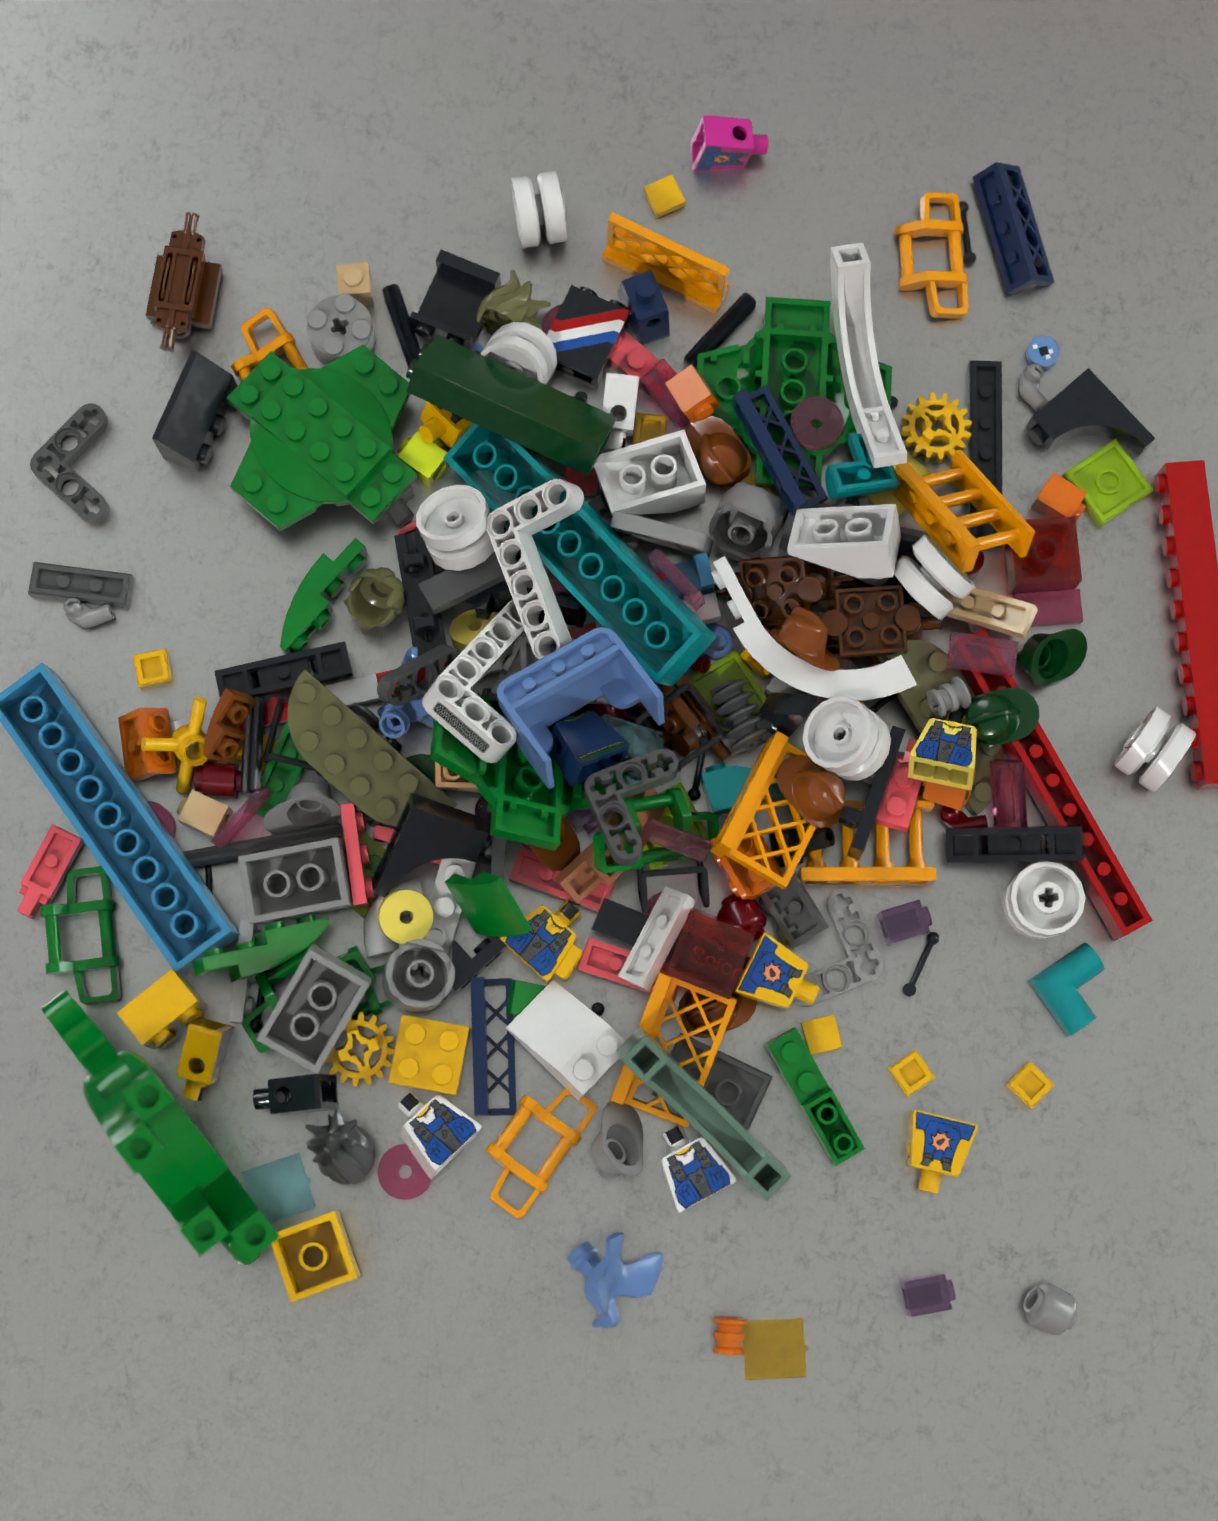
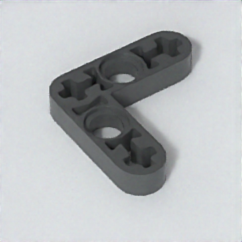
M89 403L80 407L33 455L30 467L35 476L85 522L96 525L104 522L109 516V505L98 491L70 467L104 433L108 426V418L103 409L96 404ZM90 414L92 417L96 416L99 422L96 425L88 424L85 418ZM77 425L81 430H84L87 435L83 438L80 432L75 429ZM69 435L77 437L78 444L73 450L66 451L61 448V441L64 437ZM41 462H51L52 467L59 475L54 478L49 471L42 470ZM70 479L76 480L79 484L78 490L72 495L63 494L61 491L62 484ZM84 495L92 504H98L99 513L90 512L88 514V508L81 501Z
M442 644L388 672L378 682L377 694L379 698L388 704L401 706L428 691L437 677L453 662L461 651ZM421 667H424L425 677L420 683H417L416 674Z
M657 749L589 775L585 781L584 794L612 858L620 865L629 866L638 862L641 858L643 847L641 837L623 799L666 784L676 777L679 764L678 757L669 749ZM662 760L664 764H669L668 771L664 772L661 767L657 768V762ZM636 771L641 776V780L634 785L627 784L622 779V775L625 772ZM647 771H651L650 778H647ZM612 777H616V785L619 790H616L615 784L612 785ZM595 784H599L602 788L606 787L604 795L594 791ZM615 811L621 814L623 821L617 826H610L604 821V815ZM623 832L626 844L633 846L632 854H627L625 850L619 851L621 849L619 835Z

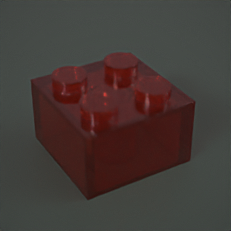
M1075 516L1026 519V522L1035 530L1026 557L1020 558L1009 544L1004 545L1009 594L1075 590L1082 581Z
M693 907L689 911L665 974L730 1000L757 932Z

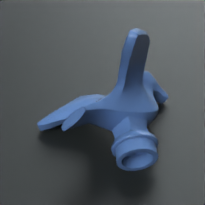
M411 647L407 650L401 665L418 657L417 647ZM420 695L401 706L386 703L379 708L377 713L381 717L379 727L382 733L389 738H398L408 732L410 724L416 721L433 729L434 718L426 712L422 704L424 695Z
M623 1232L614 1233L607 1238L605 1256L602 1260L598 1256L597 1249L593 1248L588 1241L570 1253L567 1260L572 1265V1270L583 1274L586 1280L584 1288L586 1299L599 1314V1318L592 1322L594 1328L602 1327L606 1329L615 1327L619 1323L621 1317L615 1304L617 1296L636 1298L651 1295L662 1268V1253L655 1252L629 1265L622 1264L620 1253L624 1237Z

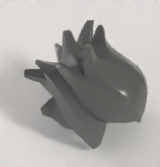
M335 1108L333 1118L330 1114L328 1115V1126L306 1124L305 1128L315 1136V1138L306 1143L307 1149L315 1154L313 1162L318 1164L324 1176L345 1185H356L365 1179L373 1167L375 1150L370 1135L364 1129L356 1126L358 1123L356 1119L349 1122L344 1121L339 1109Z

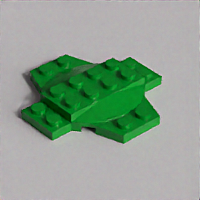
M766 297L764 328L756 332L746 345L739 346L736 344L699 353L697 356L696 370L701 374L720 404L719 407L714 409L712 415L727 422L743 444L756 455L755 486L776 488L731 406L733 394L743 389L749 394L767 385L820 484L822 481L823 459L835 451L839 445L848 443L847 438L850 433H856L844 388L836 337L829 332L831 301ZM878 361L884 390L891 408L892 366ZM764 397L753 401V404L759 415L766 418L769 407ZM771 414L770 419L776 421L773 414ZM768 425L767 430L774 443L782 446L785 437L782 430ZM787 441L785 447L791 449V447H790V445H789V443H788V441ZM783 453L782 457L790 472L797 474L800 466L799 461L796 457ZM802 469L801 476L807 477ZM798 481L797 485L800 490L814 491L812 485Z
M364 345L359 346L320 369L307 368L297 370L295 367L291 368L270 351L227 397L228 402L250 420L251 438L249 447L230 485L232 491L280 532L317 511L316 508L323 504H336V506L350 504L374 525L418 478L417 473L394 454L392 435L393 427L397 425L411 395L406 392L409 382Z
M507 655L503 660V666L510 655ZM476 693L505 718L498 700H490V693L485 697H481L480 693ZM433 719L430 759L475 784L482 796L488 801L487 811L492 812L490 835L555 851L560 845L561 819L569 815L573 810L590 809L584 794L585 781L570 786L551 753L548 756L552 763L555 786L548 789L521 752L517 741H515L501 760L496 763H488L480 759L439 722ZM553 724L547 727L551 733L554 728ZM625 772V773L622 775V779H623V781H624L625 783H626L627 772ZM612 777V785L615 784L616 790H619L616 785V777ZM595 784L594 791L604 795L606 787L602 788L599 784Z

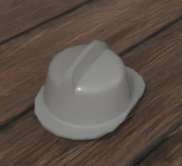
M327 781L301 782L291 788L285 802L269 809L264 816L263 824L266 830L273 835L328 825L336 822L341 817L340 804L333 800L331 787Z
M613 1101L607 1103L602 1113L601 1131L591 1144L592 1157L599 1167L600 1175L603 1178L620 1174L635 1177L643 1169L642 1123L634 1108L625 1103L623 1105Z

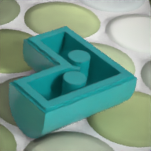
M857 432L850 433L847 438L854 461L828 465L825 473L826 490L831 499L892 492L899 486L893 465L873 467L862 434H857Z
M1082 943L1028 980L1067 1037L1081 1030L1097 1018L1077 990L1105 969L1098 954L1087 943Z

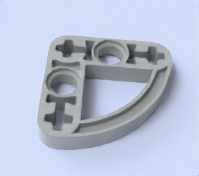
M614 511L610 528L615 531L653 544L693 555L707 552L708 558L711 554L713 540L707 534L696 530L619 511Z

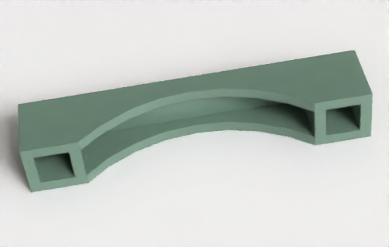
M641 1026L616 1050L620 1060L648 1087L684 1117L766 1201L792 1177L784 1164Z

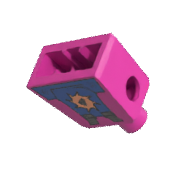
M703 115L690 142L693 172L742 169L746 166L752 154H767L769 146L768 136L753 135L752 122L749 119Z

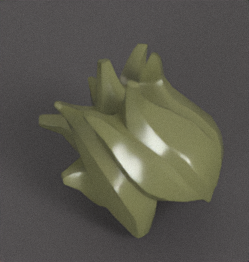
M511 270L509 282L494 289L484 297L478 308L476 320L478 323L481 320L485 335H493L501 326L512 322L528 323L540 329L541 325L535 320L536 315L540 309L550 307L551 302L532 300L533 284H531V281H527L521 286L515 271Z
M371 568L363 571L361 576L352 580L348 588L350 595L344 601V604L360 625L362 634L365 635L369 629L375 626H387L396 618L397 614L406 609L403 595L405 590L400 579L396 578L395 573L389 568Z

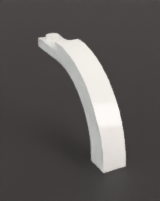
M863 242L831 247V294L836 343L846 397L857 434H862L874 468L907 463V451L886 397L876 353L871 311L870 259Z
M724 556L713 562L716 570L711 572L719 589L722 590L726 587L732 597V600L728 601L727 604L736 620L741 617L744 620V623L733 628L734 632L752 657L781 681L815 696L828 699L833 697H850L854 700L882 698L917 685L902 655L868 668L826 671L791 654L777 643L763 627L726 557Z

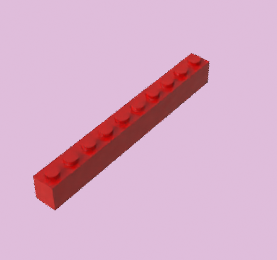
M1204 460L1165 463L1158 471V474L1155 475L1154 486L1156 493H1160L1162 505L1158 509V518L1160 524L1164 525L1166 537H1163L1162 550L1164 556H1168L1169 560L1166 582L1168 588H1172L1173 592L1170 614L1177 624L1174 646L1181 656L1178 678L1185 688L1182 710L1183 714L1188 716L1189 728L1196 732V736L1189 749L1192 748L1194 760L1190 764V774L1192 780L1197 783V790L1218 788V563Z
M985 628L955 642L949 653L976 696L1003 688H1019ZM1037 723L1036 728L1028 736L1017 741L1002 744L1048 826L1083 825L1084 860L1069 862L1114 941L1153 921L1040 723Z

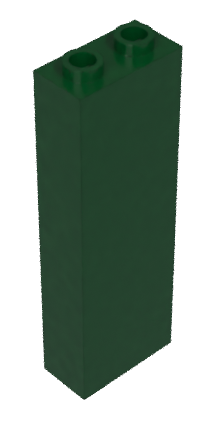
M438 334L430 345L426 343L423 345L418 359L412 360L406 373V377L410 379L407 393L587 476L603 451L617 417Z

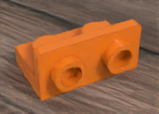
M140 707L118 717L124 767L133 782L142 781L156 774H173L177 771L174 752L142 751L141 749L143 737H172L167 708Z
M748 827V829H747V831H746L745 834L751 833L749 827ZM761 835L760 838L765 853L771 852L763 836ZM715 837L714 839L710 840V842H711L712 845H713V843H714L716 837ZM753 838L741 841L737 851L749 858L758 855ZM712 853L717 864L722 868L724 867L730 877L728 884L737 897L753 900L776 886L726 855L720 858ZM767 858L771 871L782 877L783 872L775 858Z

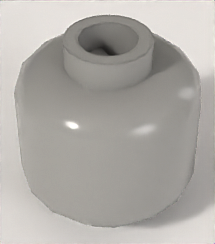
M1050 1283L1033 1287L1025 1298L1024 1311L1026 1312L1027 1320L1033 1326L1051 1335L1062 1334L1067 1329H1071L1077 1321L1078 1312L1076 1310L1075 1298L1070 1293Z

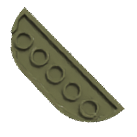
M907 640V654L871 657L876 665H879L902 655L917 685L895 695L921 734L929 719L946 720L949 713L946 711V715L941 718L935 716L927 702L928 690L932 688L938 690V686L944 683L951 684V679L957 676L966 684L971 699L976 697L957 665L942 649L926 640ZM959 706L956 712H961L962 707ZM1002 744L987 748L976 746L975 770H977L970 799L966 803V807L972 816L978 815L989 805L1000 786L1004 769Z
M304 669L291 691L287 718L289 731L297 750L316 771L368 816L391 826L397 825L411 793L454 808L457 806L456 802L441 789L435 788V784Z

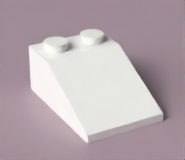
M684 429L601 454L593 467L612 516L614 511L632 515L674 513L705 503L706 483Z
M896 504L797 509L787 547L788 555L859 579L893 577L901 540Z
M554 980L505 1028L577 1100L619 1059L616 1050L625 1042L607 1022Z

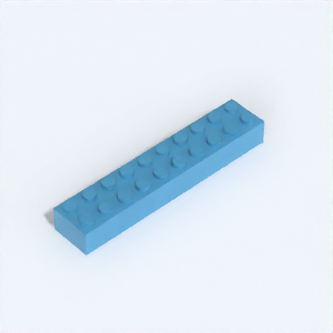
M40 663L1 692L0 722L175 973L187 976L194 971L193 962L203 957V951L221 947L223 949L238 938L240 934L235 925L56 672L45 664Z

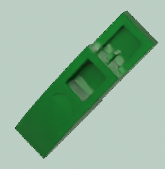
M357 538L334 561L323 553L300 583L287 611L282 629L280 648L284 655L303 651L310 642L308 637L316 629L322 630L330 622L333 608L327 598L329 596L334 598L339 594L345 585L343 581L351 573H358L367 562L366 557L368 553L366 547Z
M316 914L297 918V924L285 926L284 921L264 925L265 931L254 936L255 941L235 945L236 951L223 953L222 947L203 951V957L193 962L195 976L228 969L231 982H235L265 972L291 959L307 948L330 925L329 919L317 920Z
M793 1027L765 1043L780 1070L779 1073L833 1164L837 1166L863 1151L865 1148L834 1091L828 1086L798 1029Z

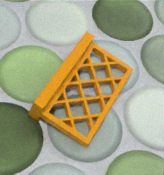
M614 212L608 218L607 247L602 254L603 261L634 276L652 270L659 288L715 315L717 314L730 289L731 283L728 282L729 267Z
M777 731L763 746L710 852L720 858L726 855L779 888L785 889L816 826L809 824L805 819L801 820L799 812L787 799L772 803L768 788L771 784L777 783V779L774 777L785 755L809 757L806 753L787 743L789 737ZM764 799L765 805L760 806L762 800ZM789 805L794 822L780 825L774 808ZM767 810L772 827L758 831L754 816L756 812ZM808 824L806 830H804L803 825ZM748 827H749L751 833L745 834L746 831H747V829H748ZM796 827L800 842L797 846L787 848L782 830ZM774 832L780 850L765 853L760 836ZM753 838L758 852L757 856L749 858L737 851L742 840ZM794 852L792 858H790L789 853ZM782 855L786 867L782 877L771 871L767 858Z
M661 968L638 1028L641 1026L654 1040L658 1035L661 1042L659 1045L670 1055L668 1046L686 1039L693 1056L678 1063L684 1066L696 1061L701 1072L697 1081L704 1087L737 999L673 975L672 972ZM676 985L689 989L695 1003L677 1010L672 998ZM697 993L707 997L702 1000H699ZM714 999L728 1004L723 1017L709 1022L703 1009V1004ZM670 1003L673 1012L665 1015ZM698 1007L705 1025L687 1032L680 1014ZM676 1016L683 1034L665 1042L660 1026L662 1022ZM720 1024L715 1036L712 1027ZM708 1029L713 1044L710 1049L697 1054L690 1036ZM708 1055L703 1067L700 1058ZM623 1064L610 1099L611 1101L621 1105L624 1103L688 1128L689 1122L684 1117L670 1112L666 1101L659 1095L658 1098L647 1103L634 1098L637 1086L644 1082ZM661 1102L664 1109L654 1105Z

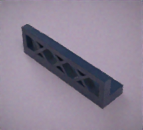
M996 162L973 176L972 178L1006 292L1008 294H1016L1031 285L1048 287L1055 283L1020 166ZM1008 175L1011 177L1012 184L1009 181ZM1035 265L1038 267L1040 275L1037 274Z
M767 385L749 394L745 389L733 394L731 406L791 516L794 517L796 515L797 509L812 508L827 501L828 496ZM764 397L769 407L766 418L759 415L753 404V401ZM771 414H773L776 421L770 419ZM768 425L782 430L785 436L782 446L774 443L767 430ZM787 441H788V443H789L791 449L785 447ZM783 453L797 458L800 463L797 474L790 472L782 457ZM802 469L807 477L801 476ZM798 481L812 485L817 496L806 501L797 485Z
M470 977L474 1116L514 1115L517 1112L514 1037L507 1031V1034L497 1044L487 1035V1026L496 1016L507 1026L514 1020V1015L506 1014V1020L500 1014L505 1006L507 1010L512 978L485 979L484 977ZM506 986V1000L496 1010L486 1001V987ZM486 1006L493 1012L488 1019L486 1017ZM487 1040L494 1046L489 1053L487 1050ZM506 1040L508 1054L501 1048ZM497 1050L508 1059V1068L499 1078L488 1069V1060ZM488 1074L495 1080L490 1088ZM507 1075L509 1088L502 1082ZM499 1084L509 1093V1108L489 1109V1094Z

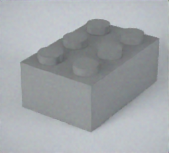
M336 837L238 856L249 924L270 923L354 906L345 839Z
M311 944L256 1040L318 1074L369 987L372 978Z

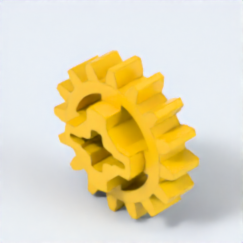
M931 392L927 401L921 395L918 396L916 405L910 403L906 409L908 414H903L901 423L906 426L901 428L900 435L908 436L904 443L905 448L911 446L915 448L913 457L918 456L920 453L924 454L925 463H928L931 457H935L937 464H941L944 455L950 461L953 460L955 450L963 451L966 446L964 442H968L971 437V433L965 430L971 427L972 421L963 419L968 412L967 408L958 410L957 406L960 400L955 399L950 403L947 401L948 394L946 393L943 394L941 399H936L935 393ZM951 419L954 420L956 429L952 427ZM915 423H917V424H916V427H917L918 429H920V433H921V437H920V438L918 437V435H917V433H916ZM936 425L941 427V429H937L936 431H933L931 429V427L933 428Z
M359 1011L357 1019H353L351 1016L343 1031L346 1030L348 1036L345 1044L335 1049L334 1045L324 1063H333L329 1073L332 1075L339 1071L341 1073V1083H344L350 1077L352 1078L353 1086L358 1085L359 1078H364L365 1082L370 1085L371 1075L375 1073L378 1077L382 1078L384 1074L381 1067L392 1066V1062L386 1057L387 1055L394 1054L395 1048L387 1046V1043L394 1040L393 1034L385 1035L383 1033L388 1027L386 1022L379 1026L375 1024L377 1015L373 1014L369 1020L364 1019L363 1011ZM358 1026L367 1027L377 1035L369 1037L361 1033ZM353 1034H355L356 1039L359 1040L361 1045L367 1044L368 1046L364 1049V1063L361 1062L356 1052L350 1053L349 1049L353 1048ZM382 1048L378 1061L371 1067L369 1059L373 1051ZM348 1060L356 1064L359 1071L350 1070L340 1062Z

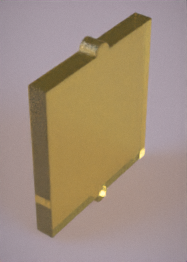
M803 1318L751 1320L742 1326L745 1333L742 1347L744 1348L745 1380L806 1377L805 1351L808 1350V1346L804 1344Z

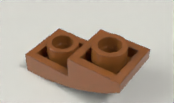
M229 688L224 690L207 730L203 755L206 758L230 764L233 757L237 754L246 738L240 727L256 703V700L249 694Z

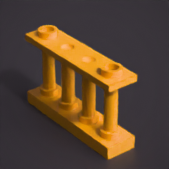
M962 450L955 451L950 469L920 476L908 462L896 466L895 473L899 486L891 493L961 573L973 571L979 551L1009 544L1020 558L1026 557L1035 530ZM953 482L960 491L938 496L930 487ZM971 502L979 512L956 517L949 508ZM990 523L998 533L975 538L967 528Z
M917 795L909 824L910 862L906 863L907 867H893V862H890L889 828L876 824V862H873V867H860V862L847 856L854 836V830L842 825L843 862L839 863L840 867H826V862H823V849L812 851L809 854V862H806V867H801L798 871L799 878L804 885H932L936 881V867H927V862H923L922 812H930L934 808V802L923 799V795ZM845 800L844 803L845 806L861 810L866 800Z

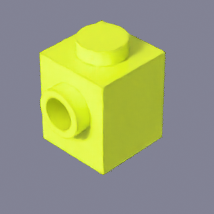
M418 431L412 438L407 437L397 451L399 453L397 457L417 473V479L430 489L449 466L443 459L447 452L442 449L443 445L436 439L430 444L426 443L420 437Z

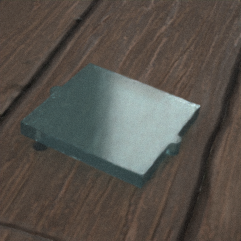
M300 1153L241 1172L247 1192L270 1223L316 1207L309 1185L311 1178L306 1176Z

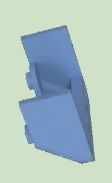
M599 627L589 631L504 679L497 688L498 703L506 720L515 728L517 733L516 741L521 752L548 789L553 788L555 785L552 763L548 756L553 748V737L547 727L597 698L604 696L611 706L618 709L630 708L641 702L659 726L665 723L662 692L612 629Z

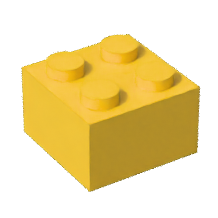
M171 969L119 1010L117 1014L141 1045L156 1049L159 1046L160 1049H164L177 1038L175 1032L185 1024L188 1027L189 1023L203 1018L204 1013L202 1011L208 1005L184 975L175 973Z
M402 1014L388 1083L458 1097L471 1034L470 1027Z
M339 1210L277 1232L280 1238L271 1244L291 1303L361 1277Z

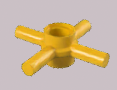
M194 697L189 724L177 728L171 738L143 737L141 740L142 751L174 752L177 758L181 760L175 789L179 793L189 792L194 766L202 765L209 759L203 755L206 734L201 729L207 705V699L203 697ZM195 742V744L192 747L188 748L190 744Z

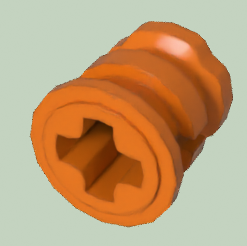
M730 1316L713 1317V1322L718 1324V1330L714 1331V1339H717V1345L713 1347V1353L744 1355L741 1341L745 1340V1333L742 1332V1326L747 1324V1319Z

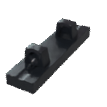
M419 531L395 535L394 538L401 580L405 590L404 598L412 646L417 647L418 656L439 645H447L442 612L436 615L433 614L418 587L419 583L435 576L433 559L428 552L425 541ZM421 565L425 568L424 570L409 572L410 567Z
M500 582L462 602L474 604L476 617L489 620L494 609L502 610L513 598L507 583ZM527 587V593H530L532 588ZM554 593L565 623L583 628L587 617L584 606L575 597ZM542 610L539 614V624H541L545 618L544 610Z
M343 641L215 670L219 696H222L226 688L259 697L292 690L304 669L311 674L309 662L314 674L312 676L320 683L353 676L346 642Z
M892 726L889 754L883 765L874 773L875 775L864 807L858 810L844 806L838 823L854 830V836L847 856L860 860L864 852L906 731L905 729Z
M1083 825L945 829L947 863L1084 860ZM1042 835H1044V837H1045V848H1044L1043 851H1042Z

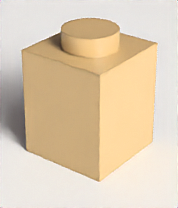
M368 262L336 264L338 295L349 294L354 299L360 301L365 307H374L372 278Z
M192 790L189 797L185 795L181 799L176 813L179 814L177 820L182 825L219 841L233 811L229 806Z

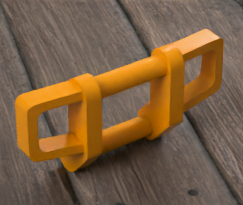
M927 192L920 199V220L900 224L895 227V238L899 240L902 277L899 278L900 290L913 291L925 288L929 313L934 318L960 319L968 312V275L964 272L961 235L964 233L959 199L953 193ZM930 203L947 204L951 220L930 219ZM920 236L948 237L951 272L924 271L914 274L912 239ZM936 288H957L958 308L941 307L938 302Z
M264 308L242 324L241 331L252 354L241 357L231 364V369L236 376H240L244 380L270 351L278 357L285 353L292 366L297 370L308 368L295 346L296 340L291 332L286 330L275 311L270 308ZM270 318L280 336L259 349L252 334L253 330Z
M565 1088L546 1110L531 1097L524 1095L518 1103L520 1105L519 1109L495 1143H490L486 1148L485 1153L504 1168L490 1194V1200L515 1219H522L539 1193L544 1194L548 1188L546 1183L571 1147H576L582 1139L580 1134L597 1111V1105L584 1095L577 1100ZM567 1096L574 1098L588 1110L587 1115L576 1131L551 1115V1112ZM530 1116L561 1137L536 1175L513 1160L505 1152ZM509 1172L534 1190L524 1206L519 1210L514 1209L503 1201L498 1194Z

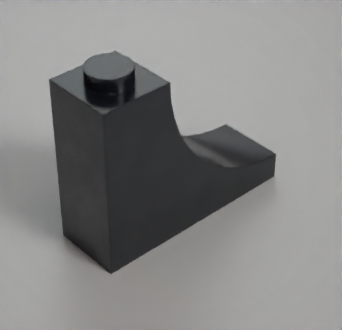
M1089 368L1035 413L1026 426L1031 439L1036 444L1043 445L1047 450L1069 438L1094 435L1112 440L1117 439L1119 443L1131 449L1139 457L1155 440V437Z
M411 793L373 876L374 894L386 897L401 877L412 869L430 861L452 858L476 862L480 852H486L491 841L487 819Z

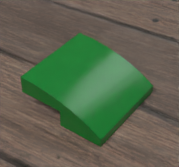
M482 871L474 879L454 873L445 881L475 933L491 937H510L527 934L532 930L501 877Z

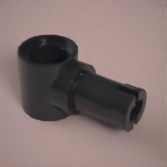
M830 827L814 831L798 864L803 863L804 857L809 856L812 851L834 846L835 836ZM796 828L782 830L787 848L799 844L800 838ZM770 833L769 840L772 852L780 850L775 833ZM794 852L789 853L790 858H792ZM782 855L775 856L774 858L779 867H785Z

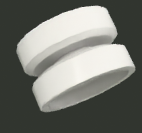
M556 170L539 173L537 177L538 194L534 195L531 179L527 175L510 178L517 228L522 248L539 246L541 241L540 225H543L546 239L550 244L567 241L566 208Z
M512 322L501 326L492 335L480 353L544 384L549 382L557 365L556 349L551 339L541 329L528 323Z
M467 485L445 487L431 494L420 505L416 514V526L436 565L445 570H465L484 562L494 552L486 529V520L490 514V509L479 490Z
M924 534L912 546L913 553L922 566L912 558L902 555L896 561L894 575L921 606L926 608L936 618L942 620L954 609L953 602L944 591V588L954 597L964 599L976 587L968 575L961 573L935 542Z
M833 697L821 702L811 712L804 725L803 743L808 756L814 763L845 781H859L872 776L883 765L889 754L891 737L887 724L875 712L850 697Z
M1155 706L1133 730L1114 763V767L1129 776L1134 774L1146 762L1139 775V784L1153 793L1170 776L1196 736V732L1183 723L1175 725L1164 736L1171 723V715L1158 706Z
M1043 861L1031 864L1010 880L1004 890L1002 905L1005 917L1015 931L1026 938L1044 940L1062 934L1077 923L1084 910L1085 894L1081 881L1072 870L1061 863ZM1039 896H1042L1046 899V907L1044 906L1045 902L1039 901Z

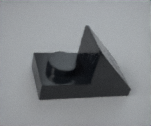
M771 693L759 709V714L772 723L768 731L771 736L779 731L790 737L805 720L818 701V698L814 695Z
M489 937L484 939L473 950L476 953L473 958L453 939L452 963L455 969V978L452 990L456 994L471 982L470 977H477L507 950V946L499 937L494 938L492 941Z

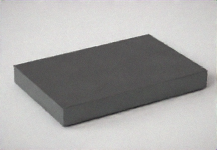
M690 1037L697 1054L711 1048ZM686 1039L676 1042L671 1052L672 1057L677 1062L693 1056ZM718 1050L704 1088L749 1130L773 1076ZM708 1055L700 1058L703 1067ZM696 1061L682 1066L691 1076L699 1080L701 1072ZM653 1091L652 1095L658 1098L657 1093Z

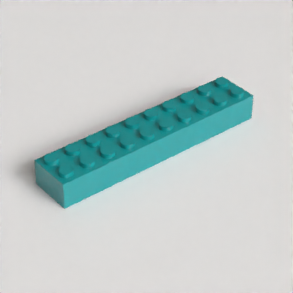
M472 423L443 458L469 486L481 492L488 506L493 511L550 480H564L539 453L475 423ZM566 489L560 495V503L564 502L566 498ZM585 500L576 513L532 535L542 563L603 627L612 629L619 636L642 668L657 684L673 686L717 638ZM536 505L532 510V518H534L538 512V505ZM509 520L505 523L508 527L510 526Z

